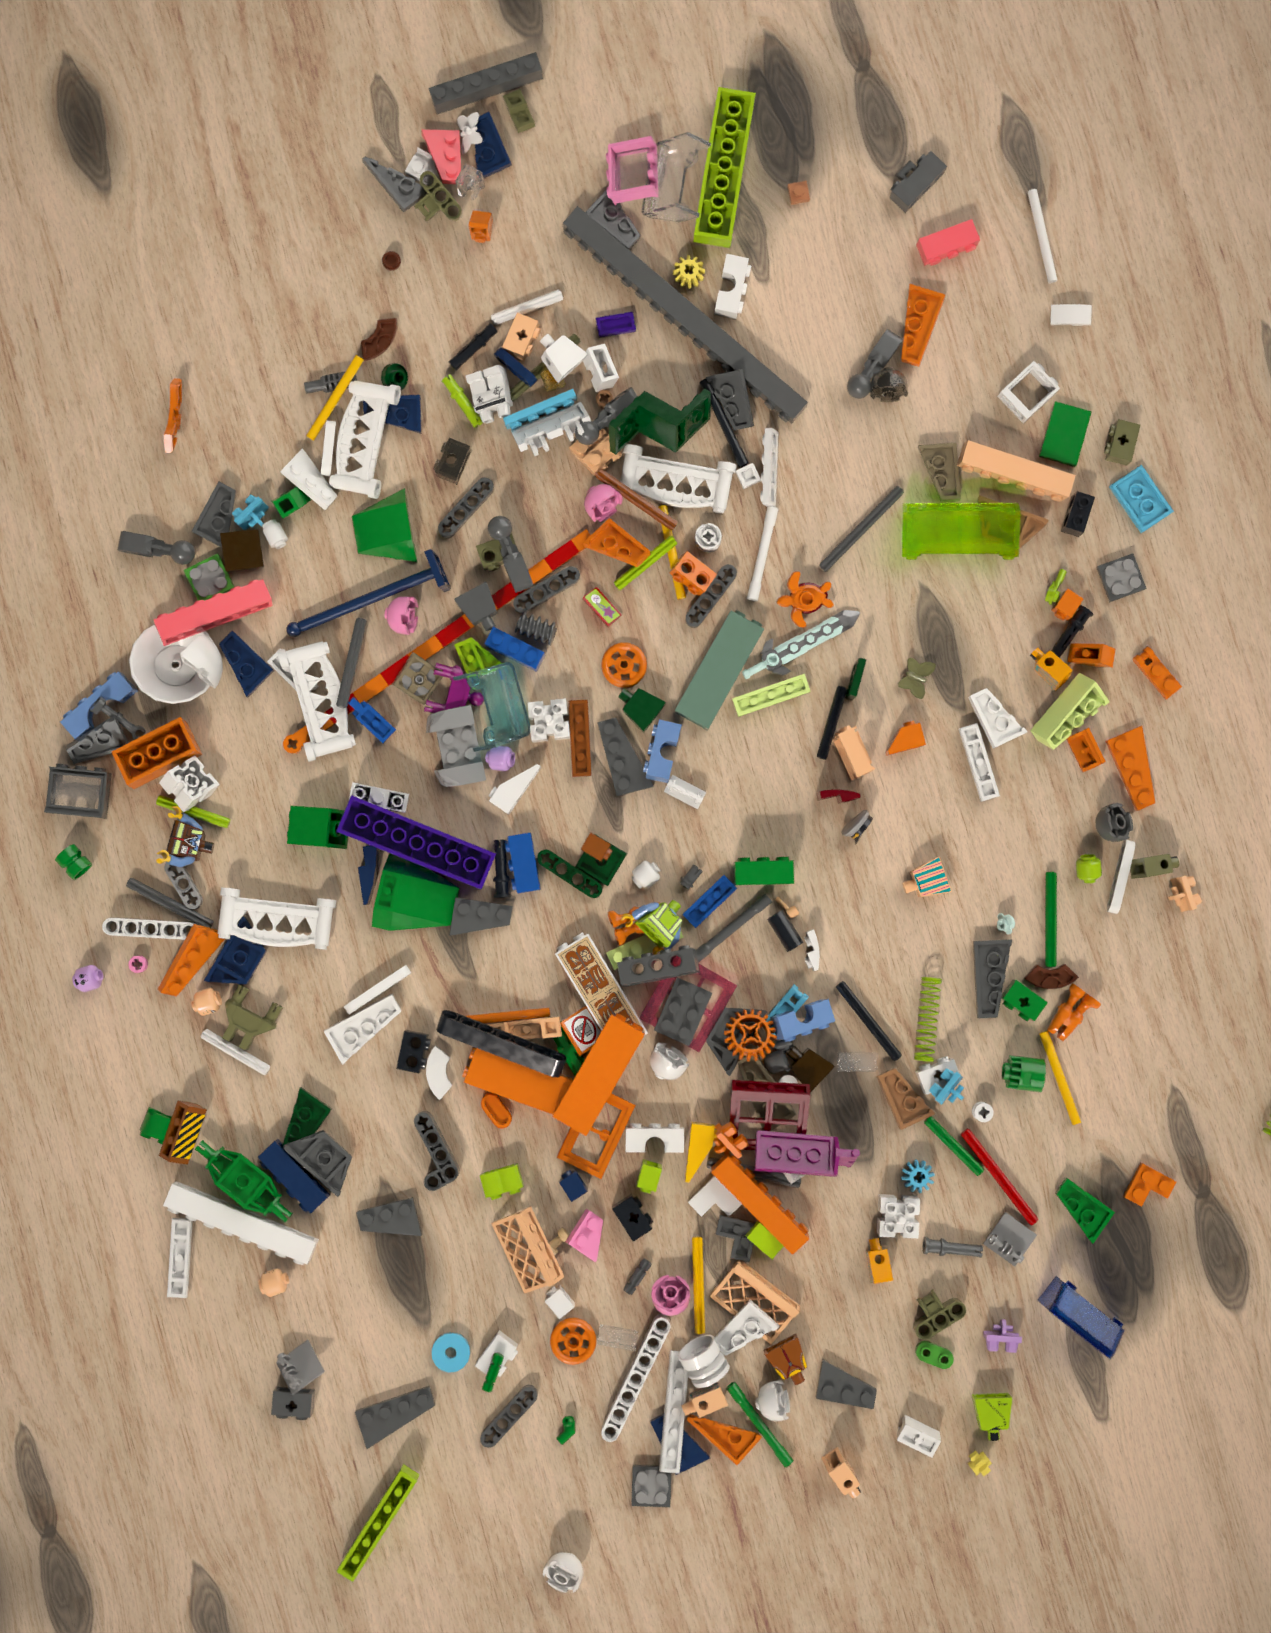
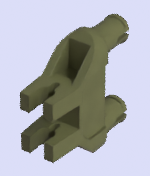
M238 984L232 998L225 1002L229 1026L222 1038L229 1042L233 1040L238 1029L245 1032L246 1034L239 1047L246 1051L250 1048L257 1035L276 1028L277 1023L275 1022L283 1007L281 1005L277 1006V1003L272 1002L265 1017L242 1007V1002L250 989Z

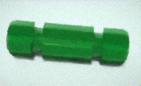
M499 1353L494 1354L482 1390L489 1393L492 1392L493 1383L496 1381L500 1365H502L504 1359L503 1355Z

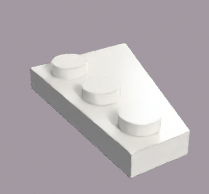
M303 448L280 472L324 510L337 498L336 493Z
M987 688L968 697L992 748L1028 732L1015 721L1016 719L1013 715H1010L1002 707V704Z

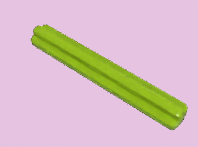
M669 536L650 552L651 555L638 567L632 566L616 579L614 585L619 590H622L676 546L677 541L673 536Z
M159 795L156 801L157 805L174 810L171 807L178 806L174 799ZM194 806L183 812L191 817L224 828H228L230 824V818Z

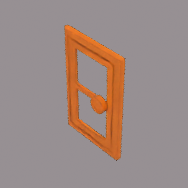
M612 1093L606 1103L622 1110L612 1132L607 1129L600 1131L594 1127L590 1129V1131L599 1134L602 1141H607L597 1165L571 1152L579 1136V1132L571 1127L557 1155V1158L599 1179H602L636 1106Z

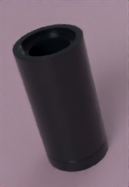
M784 910L767 919L787 952L803 943Z

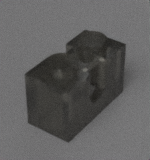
M449 437L448 441L442 445L441 453L443 455L441 460L437 459L434 464L433 470H435L436 477L458 485L471 454V446ZM449 457L456 458L455 463H446Z

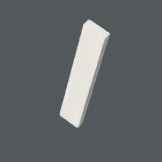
M670 1350L659 1465V1471L667 1473H680L685 1418L681 1405L686 1403L688 1371L684 1369L678 1358L679 1351Z

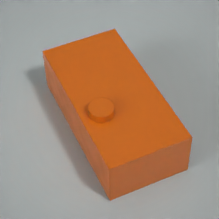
M181 717L112 751L127 786L132 789H136L166 774L167 771L178 765L181 766L184 761L193 756L199 757L203 755L187 721Z

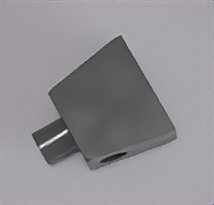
M487 582L454 598L458 607L474 626L481 623L485 631H489L496 626L491 617L497 614V610Z

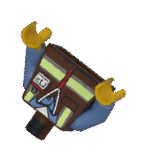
M171 807L176 811V814L168 813V817L177 818V820H174L167 849L157 853L162 855L163 859L158 858L156 862L161 864L166 861L167 864L184 867L192 864L194 861H199L202 852L212 854L214 843L205 841L206 835L202 827L193 818L181 812L180 807Z

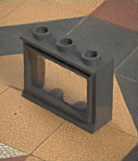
M56 764V767L49 766L50 772L45 813L107 819L112 773L106 772L105 768L94 767V771L87 770L86 766L75 765V769L68 768L66 764Z

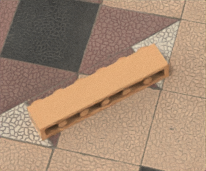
M969 440L963 444L957 466L961 467L965 472L972 473L974 471L980 473V476L983 478L992 477L998 479L999 483H1011L1016 485L1015 487L1018 489H1029L1039 496H1044L1045 494L1051 496L1052 500L1059 502L1070 497L1076 476Z

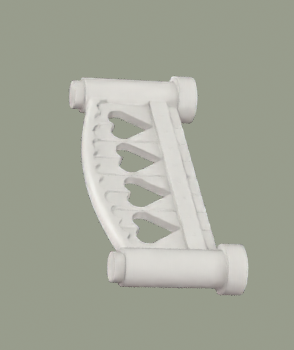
M355 380L349 384V392L353 394V397L346 408L338 433L336 448L337 474L331 475L329 485L336 489L367 494L369 498L377 499L381 492V481L373 478L388 405H397L399 403L401 389L397 385L383 386ZM366 401L374 411L359 416L360 402ZM360 419L370 430L355 435V423ZM357 438L366 449L352 454L350 452V448L353 446L352 440ZM350 457H354L362 465L361 468L352 472L346 471Z
M627 444L624 447L623 453H625L620 482L637 494L663 505L681 508L710 506L713 508V512L724 514V510L727 507L732 475L736 472V464L719 461L717 469L642 456L643 448L637 445ZM648 470L655 483L651 488L647 485L640 486L638 483L639 479ZM667 473L673 485L671 491H667L665 488L661 490L657 487V484ZM685 477H687L692 489L690 494H685L684 491L682 493L676 491V487ZM704 480L711 493L708 498L703 497V495L696 496L694 493Z
M321 641L287 651L285 649L278 650L277 653L282 669L290 667L311 740L310 742L303 743L308 762L316 760V757L352 748L356 745L353 734H348L347 708L336 706L341 683L326 656L327 653H330L328 643ZM315 662L321 664L320 670L323 671V676L320 678L305 674ZM323 680L326 682L325 688L328 689V695L321 696L310 691L319 681ZM325 699H330L332 702L331 707L334 709V712L331 715L315 711ZM334 717L337 720L336 725L339 727V731L332 733L320 728L329 718Z
M221 887L220 895L222 896L217 932L219 934L218 938L230 939V936L235 935L241 939L267 946L294 947L314 944L315 949L327 950L333 908H336L337 900L317 898V905L313 906L241 898L239 889ZM248 911L254 923L253 928H239L237 925L238 921ZM267 913L273 929L271 931H266L265 929L258 930L257 924ZM285 916H287L292 926L291 933H286L285 931L279 933L276 930L277 925ZM304 918H306L312 930L308 936L304 933L298 935L295 932V929Z

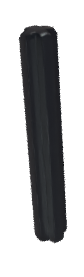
M838 686L817 753L819 759L826 760L847 693L846 687Z

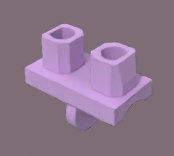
M1004 1319L1000 1320V1325L993 1324V1330L997 1331L983 1330V1337L986 1339L988 1351H998L999 1342H1005V1351L1016 1353L1018 1343H1022V1337L1018 1333H1010L1013 1332V1326L1007 1325Z

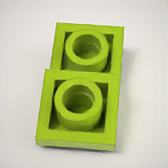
M759 1221L745 1235L771 1259L784 1247Z

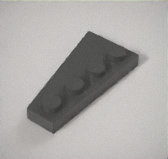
M612 718L597 722L616 795L621 796L654 787L651 780L646 779V772H643L644 768L617 719Z
M1013 939L973 941L977 1018H998L1002 988L1006 976L1005 972Z
M430 1385L356 1410L355 1415L366 1449L434 1407L435 1401Z

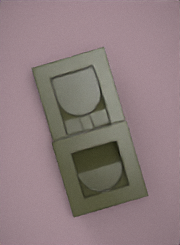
M520 89L503 95L504 102L518 133L536 127Z

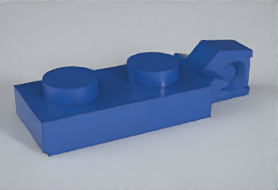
M354 697L349 700L348 704L355 709L352 712L355 718L382 743L394 733L396 729L369 703H366L364 700L360 703Z

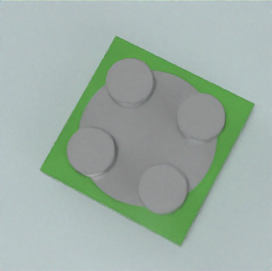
M219 554L211 556L184 570L198 600L205 601L211 599L213 595L227 593L235 587L228 572L225 571V566Z

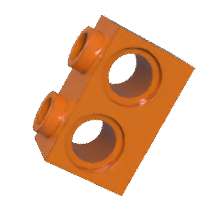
M688 551L681 555L669 572L676 582L683 583L692 594L698 596L707 590L717 575ZM682 565L687 568L688 573L682 571ZM697 577L702 579V585L697 582Z

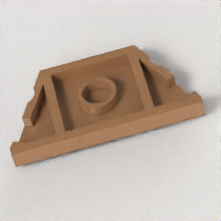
M980 495L978 497L981 536L983 539L1018 551L1048 524V519Z

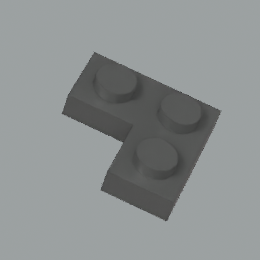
M719 1215L715 1234L734 1239L730 1258L750 1262L753 1243L745 1235L756 1222Z

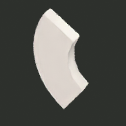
M435 1046L428 1057L426 1076L431 1091L441 1100L452 1086L446 1073L450 1057Z

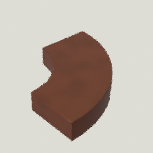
M396 318L377 320V328L374 334L368 339L361 341L364 361L380 356L390 347L397 331Z
M1036 964L1024 977L1030 984L1045 989L1062 988L1079 978L1066 964L1051 970L1044 969Z

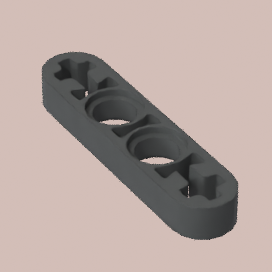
M484 477L478 480L440 522L438 530L442 537L451 538L488 499L494 491L491 479ZM482 483H484L485 485L489 483V490L487 491L485 489L481 493L483 498H481L478 493L474 492L475 490H477L478 492L482 490ZM470 496L478 498L476 505L470 506L467 503ZM457 510L465 512V517L462 520L455 518L454 515ZM452 518L458 525L455 526L453 523L450 527L451 532L446 531L443 533V526H449L452 523L449 519Z
M724 565L707 590L700 595L688 611L685 621L689 627H699L737 576L734 566ZM730 569L732 570L731 574L733 577L731 578L730 576H728L725 580V583L728 584L725 585L721 581L725 575V572L723 571H728ZM720 584L722 592L719 594L713 593L711 590L712 585ZM702 599H708L711 602V606L708 609H703L700 606ZM695 607H697L700 612L705 613L704 616H702L701 613L699 614V616L697 617V620L699 621L698 623H690L691 618L689 616H695V614L697 613Z
M572 566L567 567L520 594L513 601L515 610L519 613L528 612L573 586L580 579L579 570ZM569 571L575 572V579L569 578L565 580L567 584L564 586L559 576L563 575L564 579L568 576ZM551 581H559L560 588L552 590L549 587ZM535 590H542L544 592L542 599L536 600L533 597ZM530 594L531 600L534 602V604L531 605L529 601L525 604L526 608H518V601L522 600L524 602L528 600L527 595Z
M525 1385L483 1430L480 1441L484 1447L491 1448L495 1446L534 1404L538 1396L535 1386ZM525 1391H533V1398L528 1397L525 1400V1404H527L525 1406L524 1403L521 1401L524 1399L526 1395ZM513 1404H518L521 1407V1412L514 1414L511 1412L510 1407ZM504 1418L508 1421V1426L500 1428L497 1425V1421ZM495 1429L497 1432L493 1435V1441H485V1434L490 1435Z

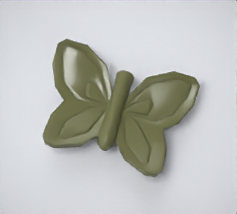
M908 658L907 667L909 672H906L907 677L902 678L898 682V686L903 689H910L916 698L923 699L925 687L921 682L925 683L927 681L923 677L932 674L936 665L932 662L919 664L917 660Z

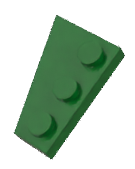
M1065 1178L1055 1194L1089 1241L1094 1244L1115 1212L1071 1180Z

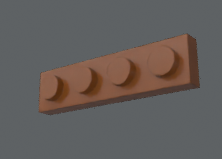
M569 700L572 777H589L592 774L588 700Z

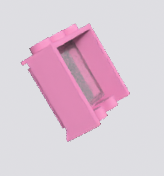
M652 136L608 144V152L606 153V161L609 167L606 170V176L609 181V187H607L608 198H611L613 203L617 205V203L658 197L657 145Z

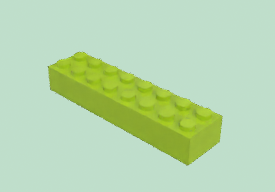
M718 87L693 242L726 248L731 247L756 93Z

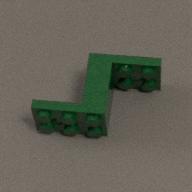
M704 389L680 411L644 391L609 423L610 452L616 455L640 432L676 453L710 420L711 392Z

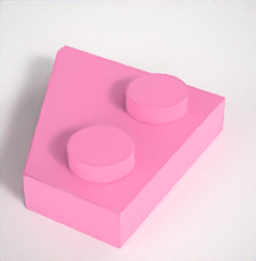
M586 1209L567 1238L566 1243L590 1260L596 1262L603 1219Z

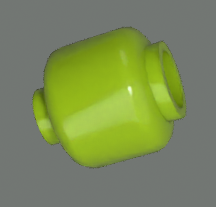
M1094 854L1081 855L1076 861L1077 878L1084 880V883H1095L1096 879L1102 876L1101 860Z

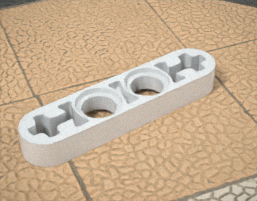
M1124 840L1122 843L1107 903V912L1118 914L1135 850L1134 841Z
M407 965L403 966L345 1005L344 1008L350 1015L410 975L411 971Z

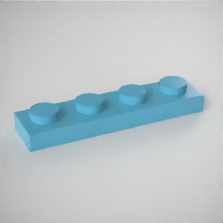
M574 389L504 417L503 420L507 430L519 428L522 426V423L527 421L533 422L538 420L539 416L543 414L550 415L562 406L566 408L573 405L574 401H577Z

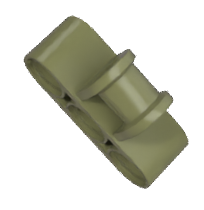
M423 172L420 176V184L428 194L417 202L414 207L420 210L426 222L441 210L449 220H459L462 216L460 205L433 172ZM426 176H432L434 178V182L431 186H426L424 184V178ZM439 191L446 193L444 201L436 199V194ZM452 206L459 209L458 215L455 217L448 214V210Z
M933 1289L930 1291V1294L922 1299H916L925 1313L913 1324L916 1335L922 1340H927L962 1319L966 1314V1307L960 1299L951 1298L942 1304ZM959 1304L961 1306L960 1310L953 1313L952 1307ZM937 1315H944L942 1322H935ZM921 1325L928 1326L925 1333L918 1332Z

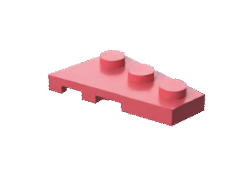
M422 130L421 134L426 141L428 151L433 158L442 184H461L459 130Z

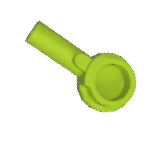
M1064 569L1059 570L1055 582L1053 581L1048 589L1045 601L1049 602V605H1052L1053 602L1057 603L1061 592L1058 591V588L1067 573Z

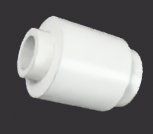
M276 519L262 525L263 533L271 548L280 549L286 545L288 538L281 524L277 523Z

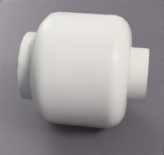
M643 861L632 870L633 876L631 878L640 889L642 887L649 889L659 881L660 875L658 872L661 870L654 862Z

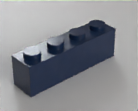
M277 1139L258 1156L260 1159L259 1163L264 1169H269L273 1173L272 1177L277 1183H282L287 1188L286 1192L290 1197H295L300 1202L299 1206L303 1211L311 1214L330 1194L304 1166L283 1149V1143Z

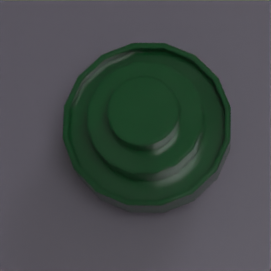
M398 363L386 365L381 374L383 386L397 385L403 390L408 382V373L405 367Z

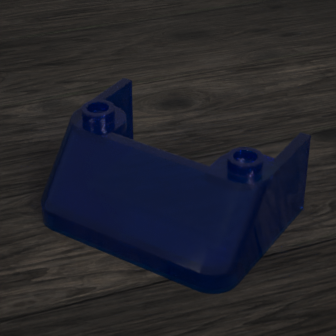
M1055 1276L1038 1298V1301L1049 1312L1111 1360L1125 1330L1122 1328L1124 1324L1115 1317L1110 1319L1075 1291L1077 1287L1067 1280L1065 1283Z

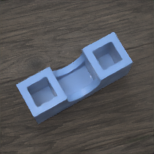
M660 719L658 725L654 724L652 736H655L654 743L649 744L647 753L651 754L650 761H645L643 772H646V779L668 783L673 761L663 758L660 750L665 746H677L681 724Z
M820 999L804 1005L806 1018L803 1022L797 1019L795 1011H787L770 1017L773 1021V1027L776 1028L777 1040L788 1042L796 1039L795 1036L798 1034L805 1036L813 1033L812 1029L818 1028L821 1030L830 1027L829 1023L834 1022L835 1018L829 999Z

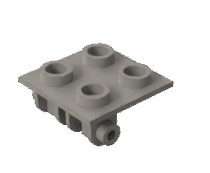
M1005 1212L983 1244L1013 1266H1016L1018 1262L1022 1263L1025 1257L1023 1255L1037 1234Z
M306 1340L289 1354L280 1353L277 1356L276 1363L292 1395L325 1372L309 1340Z

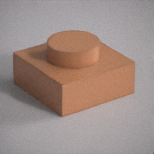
M807 181L788 184L791 205L810 201Z

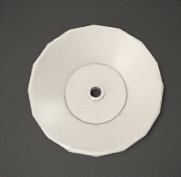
M155 625L144 630L134 642L129 658L131 676L140 690L156 701L170 704L188 702L205 693L210 685L199 678L197 671L181 660L180 654L191 642L202 635H206L211 639L209 634L204 631L164 646ZM178 663L179 667L173 668L172 665Z

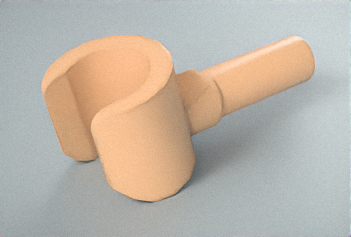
M779 897L775 899L783 907L789 918H795L799 915L795 906L789 908Z

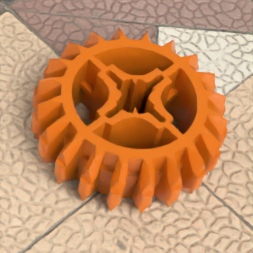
M744 1009L743 1016L737 1012V1019L731 1017L730 1022L732 1024H726V1028L729 1030L724 1031V1035L729 1037L725 1038L724 1041L725 1043H731L727 1046V1049H734L733 1056L740 1053V1060L743 1059V1056H747L746 1060L750 1062V1058L753 1056L754 1060L758 1061V1055L762 1059L765 1058L764 1051L770 1054L771 1049L769 1047L775 1046V1043L771 1040H776L777 1038L776 1035L772 1034L776 1032V1028L771 1027L773 1025L772 1020L766 1022L768 1015H764L763 1018L761 1017V1011L754 1015V1009H751L750 1014H747L746 1009ZM748 1021L756 1022L753 1026L742 1025V1023ZM761 1027H763L766 1033L765 1042H762L758 1035ZM736 1028H738L740 1030V1033L743 1035V1038L741 1039V1042L739 1044L737 1043L734 1036ZM755 1031L753 1037L747 1038V1033L751 1034ZM749 1044H753L756 1047L759 1046L756 1049H745L744 1047Z

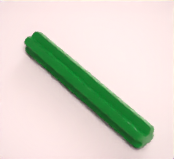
M932 1116L924 1121V1124L975 1175L979 1176L983 1173L984 1168Z

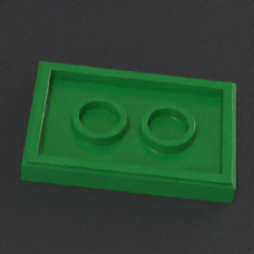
M1055 401L1039 457L1076 467L1092 411Z

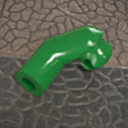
M565 1416L562 1420L564 1431L556 1437L561 1445L566 1443L576 1432V1422L572 1416Z

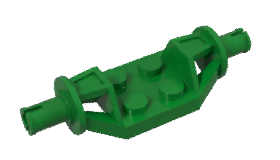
M204 1140L199 1144L205 1150L197 1145L195 1151L208 1160L205 1168L209 1170L214 1184L244 1209L263 1213V1216L272 1212L284 1223L288 1218L283 1213L288 1217L293 1214L279 1203L283 1195L278 1193L271 1177L241 1153L224 1150L223 1146L215 1151Z

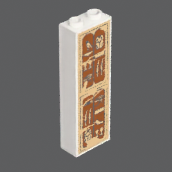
M582 932L573 938L575 942L570 945L566 942L557 947L558 952L555 955L601 1031L610 1015L619 1013L627 1018L625 1022L631 1025L636 1023L644 1028L642 1031L645 1035L648 1033L589 934L584 935Z

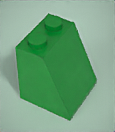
M290 806L287 844L347 849L348 836L336 832L345 810Z

